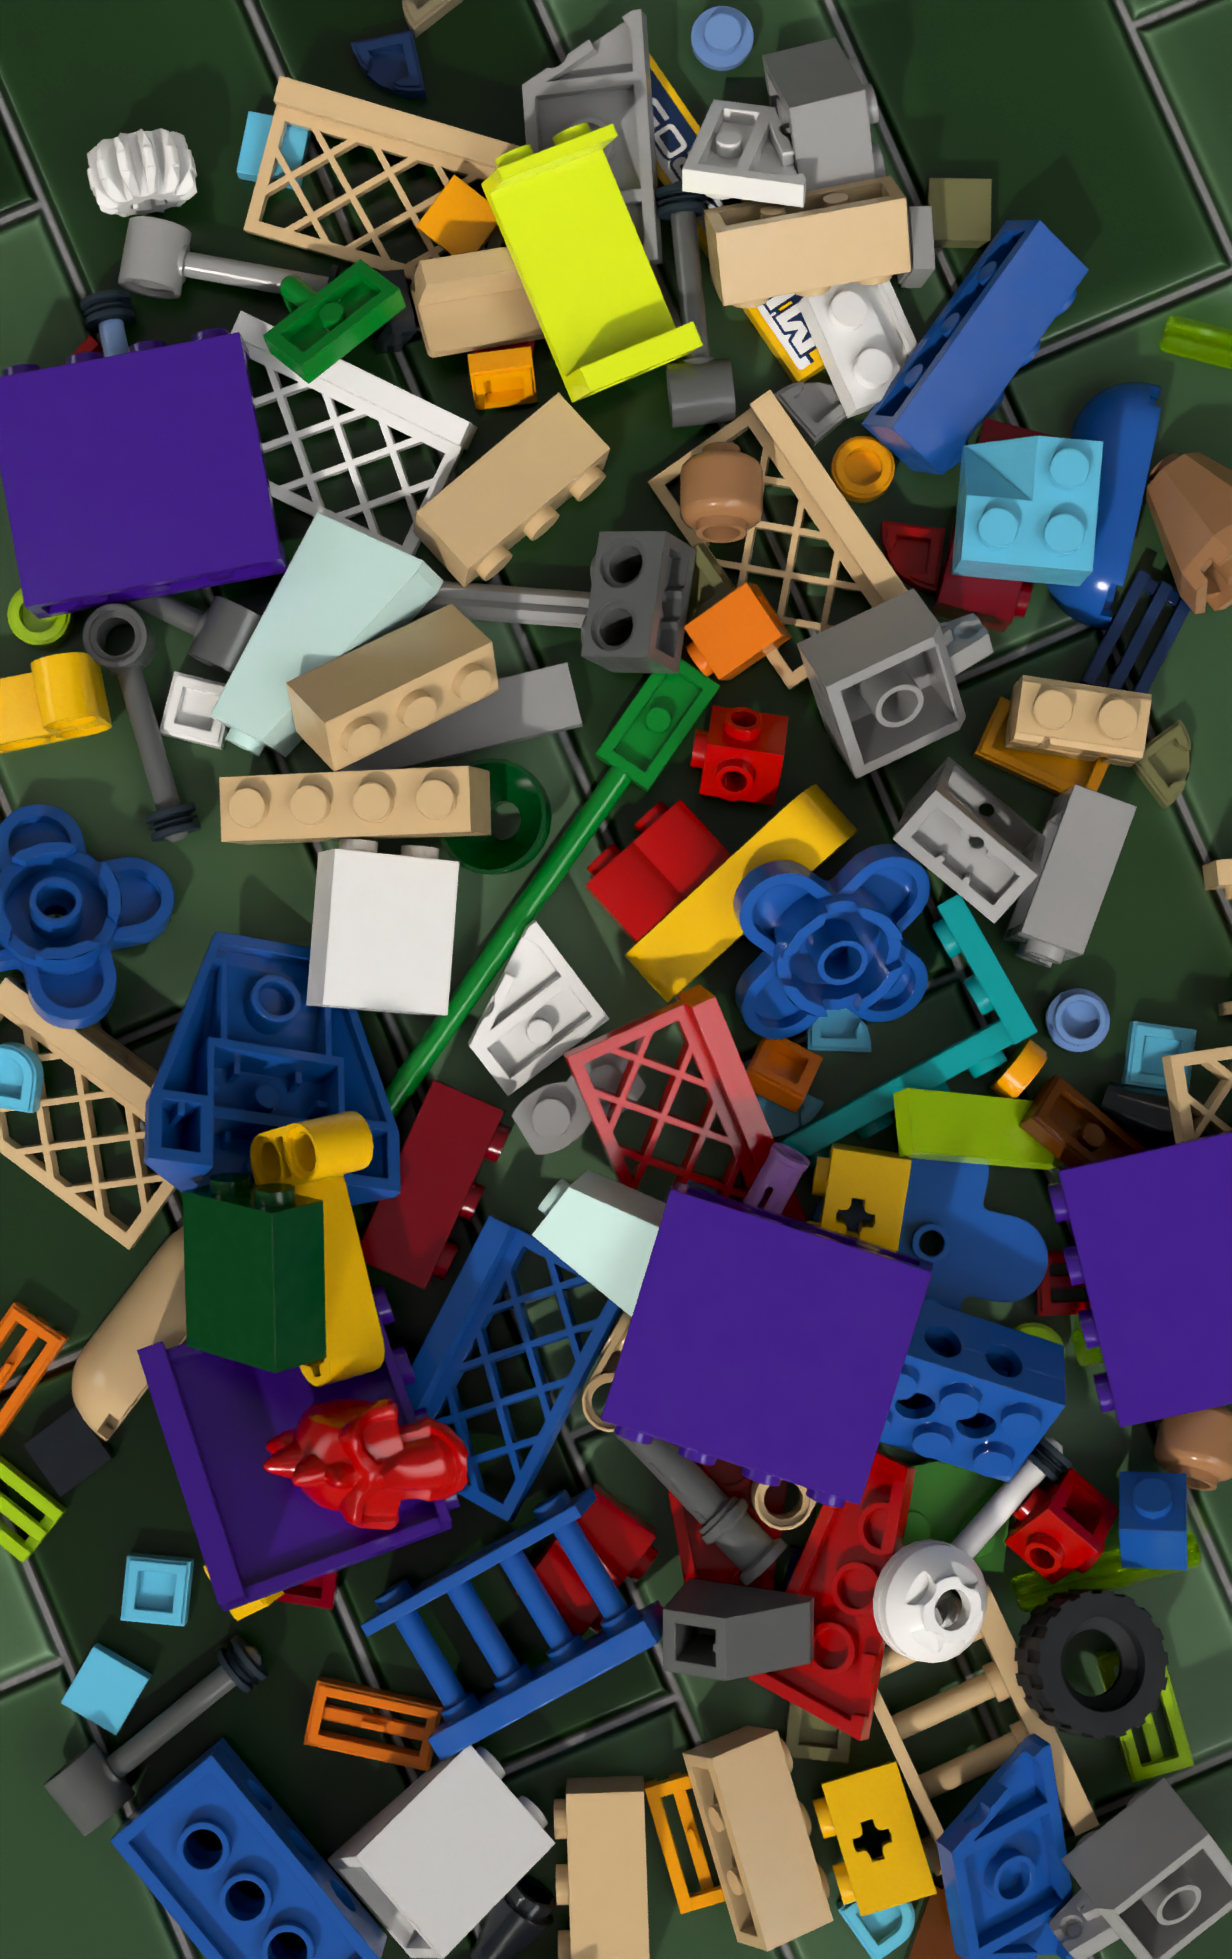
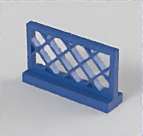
M489 1215L411 1366L416 1383L405 1386L413 1411L425 1407L430 1418L447 1426L454 1424L457 1435L464 1442L469 1453L467 1456V1473L470 1482L468 1481L458 1494L507 1522H514L622 1309L608 1298L597 1319L577 1325L567 1290L588 1284L589 1282L529 1234L528 1231L507 1220ZM527 1249L546 1258L553 1285L522 1295L516 1270ZM560 1266L578 1277L564 1281ZM508 1288L511 1299L500 1302ZM556 1294L566 1329L535 1339L525 1304ZM514 1308L523 1343L493 1353L486 1328L493 1315ZM591 1331L583 1347L580 1334ZM569 1338L575 1364L568 1377L547 1383L537 1348ZM477 1346H479L481 1357L471 1360ZM526 1352L536 1387L505 1397L495 1362ZM484 1366L494 1401L463 1411L457 1385L464 1372ZM562 1389L553 1405L550 1392ZM539 1396L546 1421L537 1436L517 1441L508 1406ZM449 1403L452 1415L441 1418L447 1404ZM496 1410L506 1446L475 1455L466 1419ZM532 1447L523 1463L520 1450ZM509 1454L515 1481L505 1501L485 1491L478 1464Z

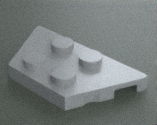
M638 9L622 17L623 23L592 43L590 40H587L568 53L564 62L559 66L546 68L522 85L526 145L531 144L535 154L555 146L552 137L575 125L588 122L592 132L613 124L618 136L603 151L649 263L661 264L663 263L661 225L657 215V209L659 208L657 202L659 200L656 199L655 190L658 189L647 15L642 9Z

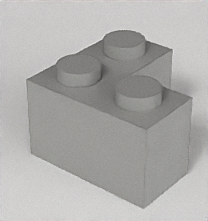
M836 37L762 55L769 107L776 108L782 122V134L788 137L794 151V168L797 174L803 173L806 178V191L886 176L881 149L878 143L872 144L870 125L879 122L878 105L874 89L871 84L863 85L857 59H848Z

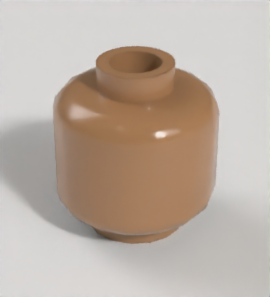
M713 442L705 445L702 448V453L693 455L684 462L680 473V516L689 528L696 531L699 539L713 543L735 542L743 539L747 534V530H750L760 522L763 512V470L754 457L740 452V447L734 443Z
M1223 1405L1160 1419L1153 1452L1156 1463L1166 1470V1473H1186L1187 1488L1202 1491L1216 1490L1218 1482L1227 1481L1232 1478V1410Z

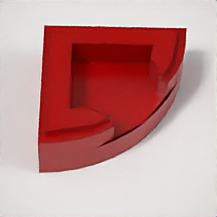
M883 520L880 525V542L883 554L893 570L910 587L926 594L935 595L945 529Z

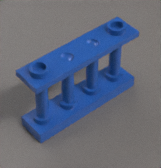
M591 1487L572 1498L566 1489L557 1492L532 1509L536 1518L413 1588L405 1579L391 1586L373 1600L378 1609L361 1625L366 1636L368 1637L394 1622L444 1706L440 1711L443 1720L428 1738L440 1761L658 1644L662 1638L663 1607L657 1600L640 1610L636 1608L634 1603L626 1604L576 1520L582 1517L597 1499ZM554 1533L604 1617V1620L600 1623L603 1630L586 1640L582 1638L579 1632L572 1634L523 1552V1549ZM498 1563L502 1566L550 1647L546 1652L549 1660L531 1670L526 1662L519 1664L470 1582L471 1578ZM445 1593L448 1594L497 1677L493 1681L496 1689L478 1699L473 1691L466 1693L417 1610Z

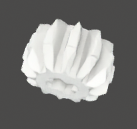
M141 128L137 132L120 133L118 137L103 139L87 153L89 165L87 174L90 188L93 190V195L96 197L100 210L107 214L127 217L138 214L145 216L153 212L164 213L165 209L170 207H181L186 200H189L197 193L195 181L197 172L191 150L188 149L184 135L180 133L169 132L163 128L153 131H144Z

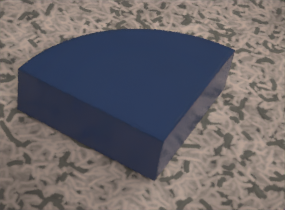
M412 30L351 43L358 67L364 76L378 89L392 96L405 99L427 98Z

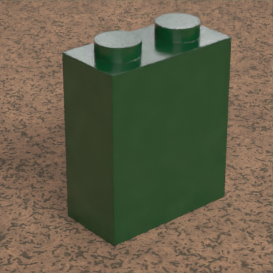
M244 1173L215 1174L210 1176V1185L182 1191L187 1347L273 1373L326 1358L323 1200L295 1194V1186L291 1184L250 1183V1176Z

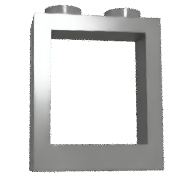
M949 756L907 803L893 837L894 841L994 924L1038 876L1046 839L1045 836ZM984 803L991 804L994 808V813L990 816H983L979 811L980 805Z
M1074 784L1054 798L1042 831V835L1046 839L1039 874L1018 897L1003 937L1004 941L1018 945L1015 956L1031 963L1051 968L1052 963L1061 964L1063 961L1084 954L1137 806Z

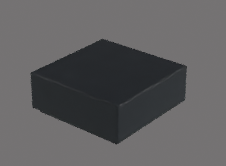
M76 1406L23 1444L60 1497L116 1456L107 1442L96 1435L87 1425Z

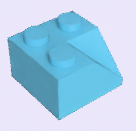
M1031 436L964 445L961 456L951 575L1080 586L1093 572L1103 441Z

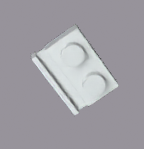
M890 280L878 285H861L856 282L831 286L830 290L822 295L803 297L799 301L798 307L847 418L872 410L875 404L882 400L890 383L918 345Z

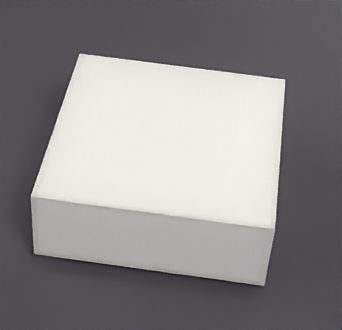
M174 671L160 726L161 735L224 750L225 738L229 728L214 719L210 714L226 684Z

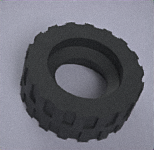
M1068 1589V1593L1056 1592L1047 1597V1602L1043 1605H1037L1029 1613L1031 1618L1027 1624L1022 1625L1018 1634L1021 1637L1019 1647L1015 1648L1014 1661H1017L1018 1673L1015 1675L1018 1686L1023 1688L1026 1695L1024 1700L1029 1708L1035 1709L1040 1715L1038 1718L1045 1724L1059 1727L1058 1731L1071 1735L1104 1739V1736L1118 1738L1127 1735L1126 1731L1131 1728L1138 1729L1146 1722L1145 1718L1148 1714L1155 1712L1159 1706L1160 1701L1158 1699L1161 1691L1166 1689L1168 1680L1165 1677L1166 1665H1169L1168 1652H1164L1162 1644L1164 1637L1160 1628L1155 1627L1151 1620L1152 1615L1145 1608L1134 1604V1599L1127 1595L1114 1594V1591ZM1089 1629L1098 1630L1112 1640L1118 1651L1120 1662L1118 1676L1114 1684L1106 1692L1097 1696H1085L1077 1692L1069 1684L1063 1668V1656L1069 1641L1076 1634Z

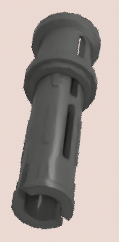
M619 1435L616 1436L678 1499L686 1510L702 1525L698 1530L702 1535L700 1539L706 1545L714 1543L741 1571L739 1580L745 1586H748L760 1576L787 1547L782 1538L774 1540L747 1512L749 1504L743 1497L739 1499L736 1495H733L729 1499L694 1461L679 1455L677 1452L678 1445L657 1438H653L651 1444H642L627 1440Z

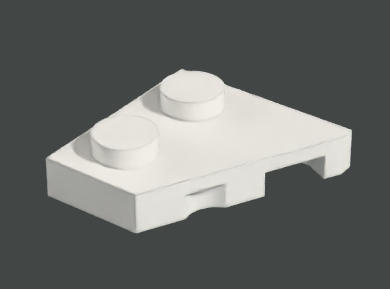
M714 99L682 168V191L705 194L712 199L718 200L736 198L803 208L806 198V178L803 173L797 174L794 168V151L788 137L782 134V122L776 108Z
M532 920L526 925L468 1044L506 1095L509 1096L610 1018L539 924Z

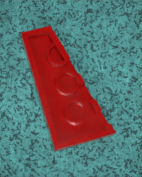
M877 1449L860 1505L848 1501L845 1502L842 1508L823 1504L785 1591L787 1593L814 1596V1659L810 1664L748 1677L753 1682L859 1741L869 1739L885 1649V1641L877 1629L873 1615L875 1585L881 1570L888 1560L903 1546L916 1472L915 1467Z

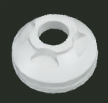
M927 1539L915 1541L902 1547L883 1567L875 1585L873 1615L880 1635L885 1643L896 1653L914 1661L937 1663L960 1655L974 1641L985 1620L988 1600L984 1576L976 1562L967 1553L947 1542ZM955 1589L962 1600L961 1613L952 1625L941 1627L935 1618L936 1603L944 1592Z

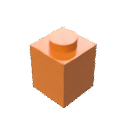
M748 582L684 626V629L692 639V642L686 645L690 657L706 677L715 673L719 680H732L792 638L758 585Z

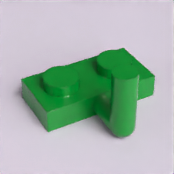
M360 259L319 292L296 275L286 276L280 283V292L289 315L265 333L263 337L270 353L309 384L402 311L406 305L400 289Z

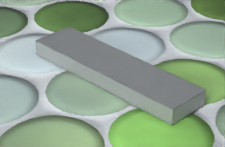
M568 663L497 679L498 692L336 772L414 768L583 727Z

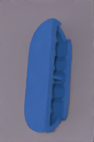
M1126 382L1108 387L1096 394L1085 404L1073 424L1070 439L1103 441L1093 572L1080 586L1047 584V587L1059 608L1069 617L1086 626L1103 630L1108 628L1112 620V607L1117 585L1123 586L1159 425L1161 407L1156 406V401L1161 391L1160 385L1145 382Z

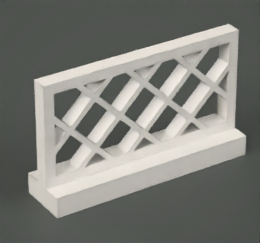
M240 311L230 334L240 332L249 351L250 359L266 367L274 392L255 398V408L278 401L289 433L283 437L263 443V452L267 453L292 443L304 475L300 479L283 485H277L269 481L271 496L315 517L317 512L415 556L421 540L413 533L416 512L419 510L414 494L428 490L420 506L421 508L448 485L464 449L468 450L478 427L342 359L338 360L308 384L270 353L263 335L274 326ZM278 372L298 383L283 388ZM308 389H314L322 393L330 419L298 431L286 397ZM334 400L355 410L339 416ZM365 416L379 421L387 447L354 458L343 424ZM390 427L412 438L395 443ZM334 428L346 462L313 473L301 440ZM424 443L445 453L434 478L410 486L399 452ZM391 456L402 490L369 501L357 467ZM349 471L360 505L335 513L325 508L316 482ZM307 486L312 501L292 491ZM405 498L413 523L403 545H400L381 535L373 509ZM364 513L369 529L348 518Z

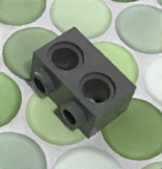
M667 531L599 532L597 551L590 566L592 585L588 612L581 626V641L583 644L581 657L613 673L679 674L685 633L684 626L686 625L697 550ZM642 565L639 574L635 577L637 570ZM633 627L631 635L625 641L628 631Z

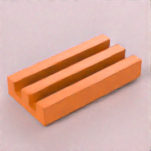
M18 1301L11 1305L0 1321V1349L18 1323L27 1328V1331L0 1369V1394L39 1337L46 1341L47 1344L0 1411V1439L70 1338L61 1330L56 1331L49 1326V1322L42 1317H36L27 1311L29 1308Z
M319 1676L316 1682L303 1744L429 1772L434 1749L429 1743L428 1738L440 1723V1711L443 1709V1704L437 1701ZM327 1697L427 1718L426 1725L326 1704ZM323 1719L422 1741L421 1749L419 1751L320 1729Z

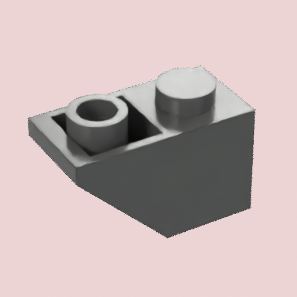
M689 1578L663 1608V1671L729 1681L810 1664L814 1659V1596Z

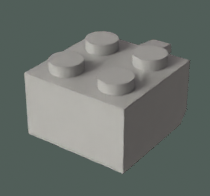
M914 588L797 643L827 735L856 779L960 730L966 715L955 676L994 652L986 627L982 625L974 613L948 622L939 623Z
M1163 1778L1152 1788L1136 1794L1123 1811L1099 1830H1094L1084 1835L1076 1844L1075 1849L1061 1859L1081 1889L1048 1924L1060 1943L1074 1959H1086L1120 1938L1137 1959H1170L1232 1909V1865L1207 1830L1166 1779Z

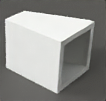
M470 1745L443 1761L438 1760L430 1767L429 1772L426 1771L327 1859L410 1958L444 1959L555 1844L544 1830L548 1822L543 1813L525 1796H520L518 1799L501 1780L505 1776L504 1769L496 1758L483 1747L479 1746L475 1750Z

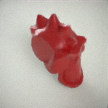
M339 1399L313 1404L303 1412L296 1428L283 1431L269 1440L266 1444V1449L272 1455L263 1463V1467L267 1472L291 1479L293 1485L301 1487L306 1496L320 1507L340 1511L347 1523L358 1528L389 1530L395 1528L399 1523L398 1509L402 1500L419 1499L432 1502L448 1499L461 1491L468 1483L467 1456L469 1453L464 1442L449 1426L430 1417L412 1424L398 1425V1406L392 1399H380L374 1402Z

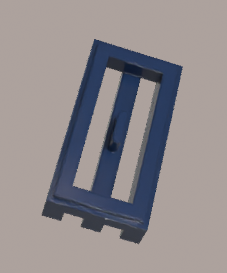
M1141 569L1135 574L1079 682L1080 684L1121 690L1166 603L1174 609L1132 689V692L1148 693L1190 611V607L1181 598L1179 593L1173 590L1174 586L1164 581L1159 583L1151 579V574ZM1142 592L1153 598L1108 683L1098 677Z

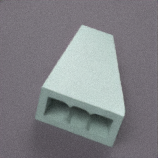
M317 512L210 716L230 729L225 739L258 757L264 747L287 757L303 738L295 729L286 682L409 624L437 594L443 580L423 560Z
M588 1169L571 1185L562 1178L552 1188L538 1207L546 1217L532 1236L632 1317L666 1203Z

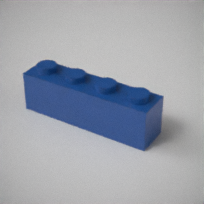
M1006 220L892 380L882 400L875 404L862 425L912 471L944 475L947 470L954 467L961 460L963 446L968 445L967 441L981 421L990 416L1000 406L1005 395L1004 389L1018 369L1030 362L1036 355L1041 345L1040 338L1054 318L1065 312L1073 303L1077 294L1076 287L1089 269L1041 220Z

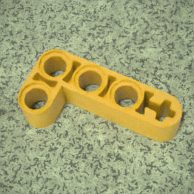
M68 652L42 657L30 663L31 673L0 679V754L89 736L112 728L101 667L88 653Z
M817 784L811 786L799 794L632 947L625 957L668 1003L744 935L734 914L733 899L738 885L749 872L762 864L777 860L794 861L814 872L845 845L858 830Z
M346 1111L296 1122L259 1133L254 1137L250 1146V1162L256 1185L269 1183L291 1184L295 1186V1194L323 1200L326 1358L300 1366L306 1380L317 1387L373 1372L381 1367L385 1354L383 1335L344 1174L363 1170L369 1166L373 1157L374 1146L369 1125L363 1116L356 1111Z

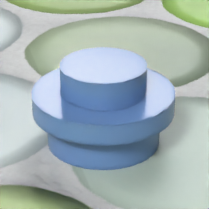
M716 6L704 11L696 19L692 27L691 47L693 53L704 66L713 70L727 71L740 66L749 57L753 47L754 33L750 21L742 12L729 6Z
M1081 988L1069 989L1058 994L1050 1002L1045 1014V1026L1048 1035L1056 1045L1067 1051L1083 1052L1095 1048L1104 1040L1110 1026V1015L1105 1002L1094 992Z

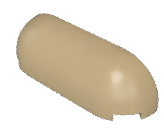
M183 1227L170 1235L84 1346L76 1360L72 1374L74 1404L87 1425L105 1442H108L149 1388L137 1350L161 1341L166 1349L181 1345L186 1339Z

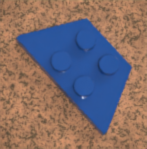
M1033 1733L1020 1743L936 1840L955 1953L962 1959H1037V1955H1057L1061 1959H1074L1060 1943L1048 1924L1073 1898L1070 1872L1061 1861L1067 1855L1051 1746L1050 1743Z

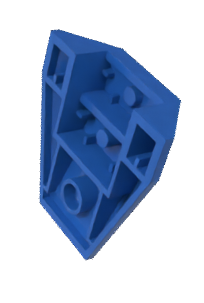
M218 931L213 934L145 1103L144 1163L180 1192L210 1185V1176L220 1173L248 1174L250 1176V1183L255 1184L250 1162V1146L254 1137L259 1133L296 1122L346 1111H356L363 1116L369 1125L374 1148L369 1166L363 1170L344 1174L351 1206L394 1198L401 1193L399 1130L357 1010L306 1005L310 947Z

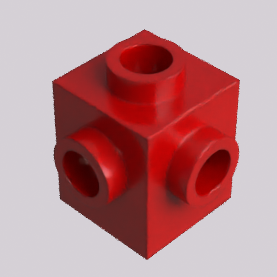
M713 705L709 730L696 729L690 767L703 768L699 794L716 796L728 801L742 800L775 806L785 754L788 717L756 712L746 707L728 708Z
M1073 1468L1066 1470L1064 1474L1062 1473L1057 1484L1052 1481L1043 1489L1038 1485L1012 1514L1017 1519L1004 1541L1007 1546L1052 1585L1074 1569L1078 1573L1083 1574L1096 1563L1105 1549L1106 1545L1103 1542L1119 1513V1509Z

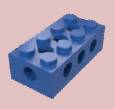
M924 1300L880 1442L1009 1483L1066 1406L1064 1345Z
M223 1737L126 1818L110 1840L206 1959H381L387 1935ZM207 1829L214 1832L220 1838L222 1847L210 1848L203 1845L198 1840L195 1831ZM247 1880L256 1883L262 1889L264 1896L259 1898L246 1896L238 1888L237 1882ZM282 1932L296 1933L304 1940L306 1946L300 1948L289 1947L282 1942L278 1934Z

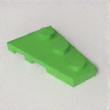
M936 1459L912 1464L911 1466L916 1468L902 1547L915 1541L927 1539L944 1541L951 1544L1005 1481L986 1477L977 1472ZM816 1502L814 1506L812 1529L823 1506L819 1502ZM1009 1518L973 1558L980 1570L1004 1572L1006 1553L1004 1541L1008 1535Z

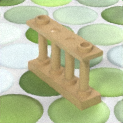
M986 1581L988 1600L986 1616L979 1634L973 1641L982 1639L991 1657L992 1662L982 1666L984 1673L892 1716L879 1689H877L874 1712L930 1831V1835L920 1840L936 1877L942 1874L936 1840L942 1835L944 1830L930 1799L1001 1767L1020 1743L1033 1733L1050 1743L1061 1818L1065 1817L1076 1836L1099 1825L1055 1727L1049 1726L1040 1720L1038 1712L1035 1709H1030L1024 1700L1026 1695L1023 1688L1018 1686L1015 1675L1018 1673L1017 1661H1014L1017 1645ZM885 1646L880 1678L916 1661L896 1653L890 1646ZM996 1697L998 1702L1010 1698L1019 1718V1721L1009 1725L1010 1733L920 1775L917 1774L902 1740Z

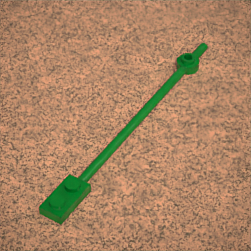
M683 659L680 661L679 674L652 673L596 752V757L610 766L609 770L449 997L448 1015L435 1017L386 1087L385 1093L394 1119L399 1115L515 949L526 925L536 919L628 785L633 782L646 792L650 790L719 691V684L706 677Z

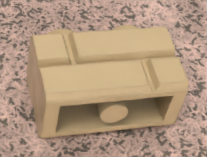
M1022 675L1012 688L1004 748L1092 762L1101 757L1102 762L1105 764L1131 767L1135 762L1143 758L1152 694Z

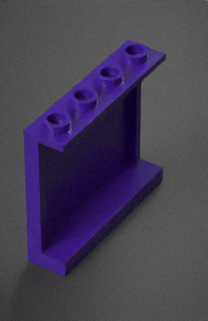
M206 329L191 336L192 341L167 346L164 341L148 340L131 345L128 348L129 353L104 357L103 354L98 352H83L66 358V365L41 369L36 364H19L10 366L2 371V377H0V470L24 606L38 619L95 609L107 604H122L286 572L288 568L286 553L279 539L247 360H250V356L240 332L230 334L227 329Z
M1232 1130L1072 1167H1066V1165L1057 1166L1059 1182L1048 1184L1047 1186L1056 1223L1069 1220L1074 1245L1064 1247L1063 1253L1071 1285L1084 1283L1089 1309L1078 1311L1086 1348L1099 1347L1105 1372L1093 1374L1102 1413L1114 1410L1115 1417L1121 1428L1232 1404Z
M677 1182L669 1193L601 1420L614 1424V1432L617 1435L633 1442L651 1444L653 1438H657L678 1445L677 1452L679 1455L697 1463L715 1465L717 1459H721L742 1466L741 1474L764 1485L779 1486L781 1480L806 1487V1496L824 1505L842 1508L846 1501L860 1505L930 1282L933 1263Z
M383 1285L371 1288L385 1347L384 1361L381 1367L373 1372L326 1386L317 1387L309 1383L301 1372L300 1366L273 1373L187 1347V1342L166 1349L161 1341L137 1350L217 1602L224 1612L452 1529L449 1511L460 1507L456 1494L448 1499L432 1502L419 1499L402 1500L398 1509L399 1523L393 1529L358 1528L347 1523L340 1511H334L317 1505L306 1496L301 1487L293 1485L291 1479L269 1473L263 1467L264 1461L272 1455L266 1449L267 1442L283 1431L296 1428L303 1412L313 1404L339 1399H356L370 1402L380 1399H392L398 1406V1425L412 1424L429 1417L425 1407L413 1411L405 1386L416 1383L404 1345L391 1349L384 1329V1325L393 1323L395 1320Z

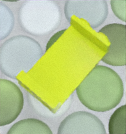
M588 122L575 125L552 137L555 146L535 154L531 144L515 148L495 159L498 168L481 184L572 403L680 359L703 346L694 321L678 328L675 327L603 149L618 136L613 124L592 132Z

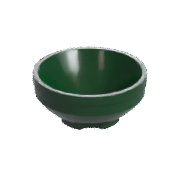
M489 758L477 760L466 765L490 772L491 815L498 806L505 803H513L521 814V826L517 833L509 839L499 840L491 831V835L439 837L442 846L454 861H459L461 867L478 874L492 876L508 874L525 867L542 850L550 833L552 820L551 805L544 787L523 766L506 759Z

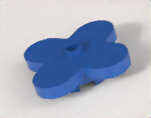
M46 804L27 805L10 813L0 825V972L17 969L23 973L30 1003L35 1012L47 1023L63 1029H81L91 1026L109 1012L115 1000L117 975L111 952L117 949L146 944L159 937L166 930L173 914V886L161 868L145 859L124 857L97 862L92 856L87 855L81 829L68 813ZM51 914H60L64 917L51 918L48 916Z
M879 844L859 852L833 879L828 881L821 879L802 864L788 860L771 861L749 872L736 889L733 899V910L745 936L763 950L743 972L735 991L736 1004L750 1030L765 1038L784 1039L805 1031L819 1017H828L826 1010L846 1008L858 1017L871 1022L891 1021L911 1011L922 999L928 984V973L925 964L913 945L902 938V932L922 912L929 898L930 882L921 863L900 845Z
M911 1158L912 1163L898 1252L933 1263V1272L924 1300L961 1311L962 1302L968 1296L1007 1303L1021 1300L1033 1293L1041 1284L1047 1271L1048 1252L1046 1244L1038 1230L1029 1222L1015 1216L989 1211L984 1207L983 1202L989 1178V1165ZM823 1197L817 1202L811 1221L819 1222ZM852 1198L849 1209H838L836 1214L845 1218L847 1230L857 1231L860 1220H871L872 1214L865 1212L862 1200ZM934 1230L941 1236L942 1246L936 1254L925 1255L919 1248V1239L926 1231Z

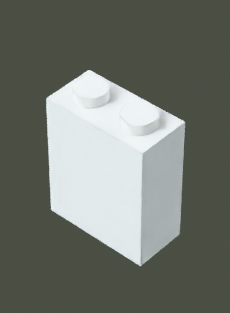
M339 839V849L335 848L318 852L306 1005L426 1016L448 1015L459 861L440 860L439 848L428 846L402 845L400 855L377 853L378 842L363 839Z

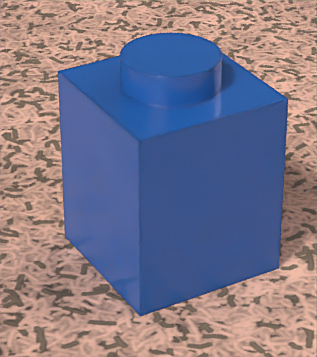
M1120 1472L1119 1540L1121 1568L1187 1570L1186 1473Z

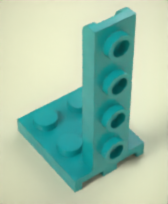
M959 894L936 907L942 919L933 923L932 927L948 956L953 958L962 953L973 975L964 979L963 982L981 1014L985 1015L994 1010L998 1020L784 1137L781 1141L782 1144L796 1149L809 1159L810 1165L805 1171L815 1167L817 1156L829 1158L831 1144L855 1131L860 1141L893 1124L894 1121L889 1114L890 1111L894 1110L893 1093L905 1088L950 1092L945 1082L946 1080L966 1069L969 1070L973 1079L989 1072L1007 1061L1002 1051L1003 1049L1012 1044L1015 1045L1038 1032L964 899Z

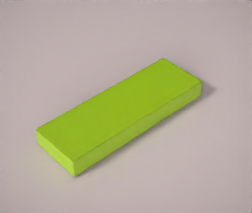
M905 1088L893 1093L899 1157L1043 1170H1050L1064 1165L1063 1162L1019 1126L1033 1103L1032 1100Z

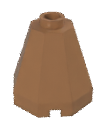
M1200 452L1184 453L1183 455L1173 453L1161 460L1149 475L1151 482L1146 487V500L1181 598L1194 614L1205 613L1206 602L1214 611L1224 610L1232 605V470Z

